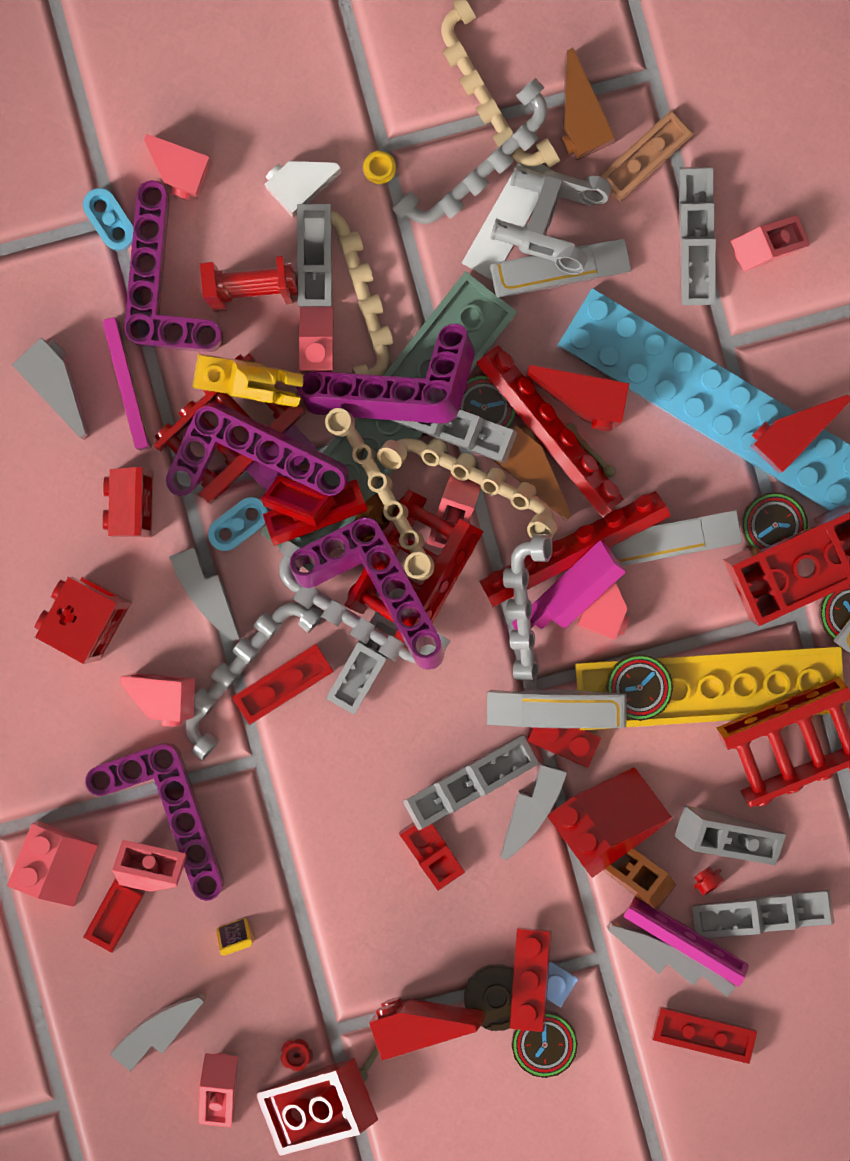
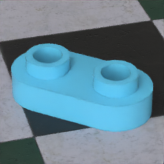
M102 188L93 189L88 192L83 200V210L103 242L115 251L128 249L132 245L134 226L115 197L108 190ZM100 201H104L107 204L104 212H97L95 210L96 204ZM117 229L125 231V236L121 240H115L113 237Z
M249 497L243 499L211 524L208 531L210 543L218 550H233L265 525L262 514L267 513L268 508L264 507L262 501L257 498ZM250 508H255L258 511V517L254 521H250L246 517V512ZM224 528H229L232 532V537L228 541H223L220 538V531Z

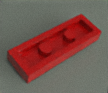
M357 480L349 481L341 492L333 495L335 504L317 527L275 510L262 514L273 545H279L368 511Z
M315 644L237 693L232 699L247 723L251 725L334 671L318 645Z
M517 928L510 1029L536 1032L545 1031L551 930Z
M659 1006L652 1040L750 1064L757 1031Z

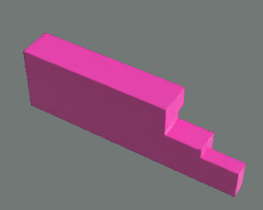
M600 540L532 604L531 629L535 625L543 629L551 620L563 628L568 627L626 573L622 564L617 561L607 544ZM516 619L512 622L515 630H518Z

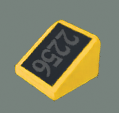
M246 918L225 924L216 930L219 951L223 956L250 947L255 940Z

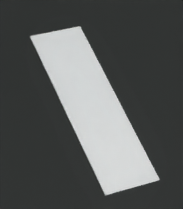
M519 163L517 164L520 167L540 173L551 170L542 164L536 167H525ZM512 175L462 261V264L492 281L490 265L504 262L513 247L512 244L491 239V232L496 218L524 227L539 198L538 192L511 186Z

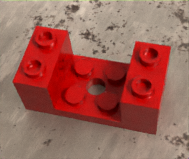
M842 505L815 517L816 525L762 550L752 546L723 559L749 620L757 626L764 625L850 585L849 506ZM804 558H810L814 562V571L809 576H800L797 571L798 563Z
M67 577L66 581L60 580L54 588L51 598L55 599L49 612L43 610L36 621L34 628L38 632L35 638L82 664L100 661L132 602L87 577H81L80 580L74 577Z

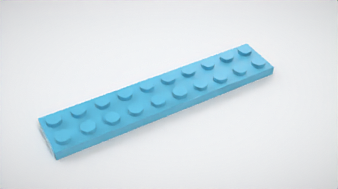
M591 289L559 341L558 347L612 380L629 383L630 391L824 509L831 511L842 505H849L850 444L824 429L784 472L777 473L750 447L755 441L751 435L765 421L770 425L775 420L797 412L595 289Z

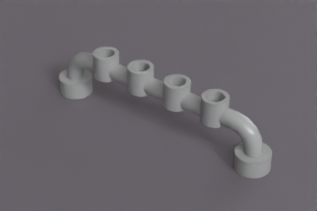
M535 77L516 94V97L524 106L529 102L532 103L534 107L533 116L502 145L495 149L477 168L472 170L455 188L448 192L433 208L427 211L417 208L416 205L420 200L410 191L392 210L400 218L407 215L414 222L421 224L433 223L445 214L450 219L465 206L460 201L469 192L474 196L479 194L489 184L485 177L494 169L499 174L502 173L513 163L514 159L510 155L518 147L526 151L539 139L535 132L545 122L548 112L546 101L540 93L545 87Z
M534 534L531 541L518 545L511 556V568H505L503 573L504 587L514 589V599H509L507 602V617L509 619H517L518 630L513 629L511 631L510 647L513 650H520L521 660L514 662L513 677L515 680H523L525 690L539 689L536 681L538 663L534 661L533 652L535 633L531 630L530 623L532 603L528 600L527 594L529 573L525 568L524 559L527 555L531 554L533 561L548 562L552 555V539L548 534ZM550 689L549 691L559 692L563 689Z
M290 541L282 544L279 552L284 554L279 565V572L283 583L296 593L292 598L293 600L310 609L312 604H315L324 610L321 617L337 627L341 621L353 628L349 634L361 642L367 644L369 639L380 644L381 647L378 652L395 662L399 656L404 660L416 663L408 647L398 639L377 628L315 588L300 586L296 582L289 564L292 554L300 549V547ZM438 633L443 651H445L450 640ZM429 644L424 645L419 653L423 655L431 654L436 647Z
M290 602L280 606L272 615L267 611L264 612L254 624V627L258 630L251 640H248L246 637L242 638L232 652L237 657L230 666L223 662L214 671L211 678L216 682L207 692L204 688H201L195 694L194 718L186 720L185 730L188 739L194 745L191 752L201 761L212 752L219 740L209 732L203 736L199 732L200 721L214 708L219 698L234 684L239 674L253 661L260 652V649L278 631L287 617L292 615L300 617L298 625L307 633H310L323 618L321 617L323 611L314 604L308 609L300 603Z

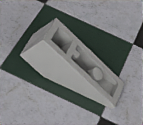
M40 338L12 366L81 439L85 440L89 436V432L69 365L63 359L66 353L53 339L48 343L43 338Z
M684 805L675 837L692 851L776 865L786 834L712 810Z

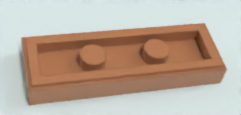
M671 110L600 174L599 177L604 178L611 184V194L621 202L684 145L694 133Z

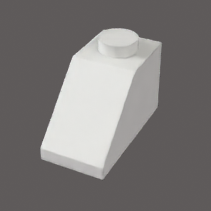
M288 161L284 166L280 163L276 165L266 175L268 181L264 185L270 194L294 218L297 215V204H309L342 172L337 163Z

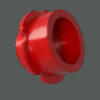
M710 866L694 877L697 881L694 889H698L705 896L725 882L720 875L722 870L717 869L713 871Z
M303 1039L288 1040L281 1048L283 1053L280 1059L286 1068L298 1072L304 1070L306 1065L312 1062L313 1051L309 1049V1044ZM299 1052L300 1056L295 1058L293 1053Z

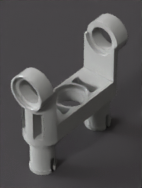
M516 165L510 185L538 192L539 198L529 225L526 224L525 227L496 218L491 232V239L519 246V250L522 253L553 261L557 268L565 273L573 275L582 273L587 262V255L579 248L574 247V243L546 235L560 197L592 206V204H604L609 199L612 190L611 184L599 176H587L582 180L551 170L540 173Z

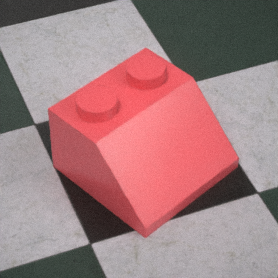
M37 820L30 826L7 886L38 899L74 907L98 844Z

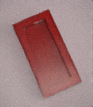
M281 475L275 479L261 498L264 507L316 527L335 504L333 495H324L302 483Z
M115 878L83 938L113 953L145 893L136 888L119 885Z

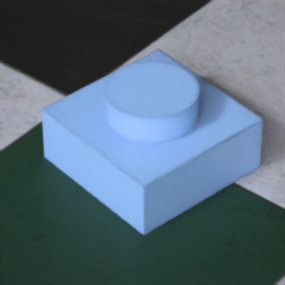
M552 961L549 963L547 999L561 1008L578 978Z

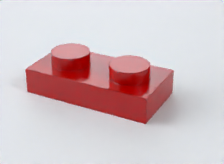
M533 727L527 742L588 768L601 737L588 731L580 730V728Z

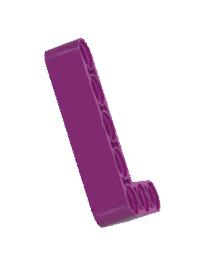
M154 180L146 181L140 185L136 195L124 326L125 334L133 343L143 347L214 352L219 349L223 342V332L215 322L207 319L159 315L170 199L169 194L161 183ZM151 190H158L162 193L161 201L153 206L147 205L145 203L146 194ZM148 223H155L159 226L158 234L152 239L142 236V229ZM145 256H153L156 260L155 267L149 272H143L139 269V262ZM142 289H150L153 294L151 302L147 305L137 304V293ZM138 322H147L150 327L149 334L141 339L135 338L133 335L134 326ZM180 325L183 329L182 337L174 342L168 341L166 331L169 326ZM209 327L213 328L216 331V338L213 343L208 345L201 344L199 341L201 330Z
M457 323L449 324L442 328L438 334L426 378L312 371L303 374V386H296L308 411L316 415H327L335 408H342L357 418L448 423L455 419L459 413L475 357V349L464 326Z
M210 402L198 409L194 414L167 473L166 486L171 493L177 496H186L196 489L206 472L218 443L328 496L341 492L348 483L349 471L343 463L221 403ZM206 411H212L217 415L219 420L217 427H210L204 421V413ZM235 426H243L249 432L247 442L236 439L234 435ZM192 441H198L204 446L205 453L203 457L195 456L191 452L190 444ZM265 441H274L279 446L280 452L278 456H269L265 452ZM301 455L308 459L310 463L308 471H300L296 468L294 464L295 456ZM332 470L338 473L340 484L337 486L329 485L324 478L325 472ZM178 471H184L189 474L191 478L190 486L186 487L179 484L176 477Z
M365 517L360 518L298 549L292 554L289 563L296 582L304 588L316 587L362 563L417 665L423 669L431 670L437 668L442 663L444 651L440 637L379 524L375 520ZM367 533L375 535L374 538L368 542H362L359 540L361 536ZM334 549L345 550L339 557L329 556ZM380 561L390 562L389 566L383 570L374 568ZM305 564L315 565L310 572L303 573L299 571ZM394 589L405 590L401 597L392 598L389 596L390 592ZM415 616L420 618L419 623L414 626L404 624L405 620L409 617ZM429 644L436 647L431 654L423 655L419 653L424 645Z
M168 742L161 743L92 768L86 774L85 784L88 791L97 796H104L151 779L155 780L178 850L187 855L184 868L194 895L204 901L215 899L223 889L224 878L178 747ZM165 749L172 753L174 760L170 767H162L158 764L156 756L159 750ZM129 760L140 763L142 773L138 778H132L127 775L125 766ZM97 771H103L109 775L110 785L108 788H99L94 783V775ZM178 781L183 785L184 795L181 798H172L168 794L167 786L169 782ZM181 813H190L194 817V828L185 830L180 827L178 817ZM193 844L204 847L206 851L205 859L202 861L193 860L189 855V847ZM203 876L214 878L217 883L216 890L209 893L203 891L199 884L200 878Z

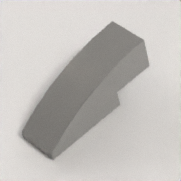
M297 204L299 307H332L331 204Z
M197 548L169 556L179 581L200 612L232 641L241 638L221 576L216 575L207 579Z
M540 763L531 795L518 791L500 854L502 859L508 860L540 828L560 794L567 774L566 770Z
M198 993L163 1007L130 1031L113 1049L110 1056L131 1072L151 1046L162 1054L203 1004L206 996L203 993Z

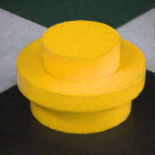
M374 151L364 160L363 172L370 182L378 185L385 184L394 177L396 163L389 153Z

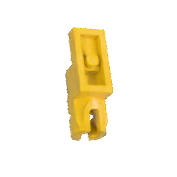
M198 353L192 387L227 393L233 397L297 407L300 397L296 396V393L279 390L274 386L277 381H282L287 385L302 387L303 375L284 369L267 367L261 363Z

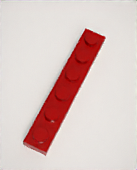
M497 345L476 362L477 365L603 518L624 499L619 493L618 487L604 475L598 467L596 460L582 448L575 434L564 426L556 416L553 407L542 399L535 390L531 380L525 377L516 367L512 357Z
M656 491L642 495L627 506L609 512L605 517L580 527L576 532L560 540L552 541V555L548 562L533 561L531 555H527L524 559L525 568L529 573L527 590L571 568L600 540L609 547H612L671 517L666 504ZM505 568L494 571L488 577L479 581L492 607L514 597V589L505 588L503 584Z

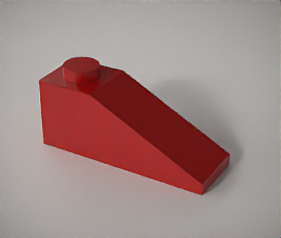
M847 394L775 420L770 425L765 421L751 435L755 441L750 447L777 473L784 472L850 402V396Z

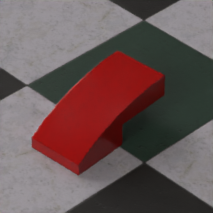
M413 822L399 832L400 837L417 859L420 867L437 891L465 873L433 823L418 830Z

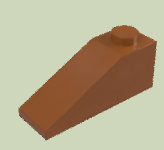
M574 48L567 50L565 56L563 131L565 135L561 136V140L569 155L574 153L576 159L580 160L612 145L615 136Z
M515 425L513 430L518 433L506 464L494 459L492 460L520 483L527 482L532 484L536 489V496L563 519L568 520L572 514L543 448L537 443L538 438L526 425L522 429Z
M635 849L630 850L603 870L617 883L655 911L660 908L676 887V883L669 873Z

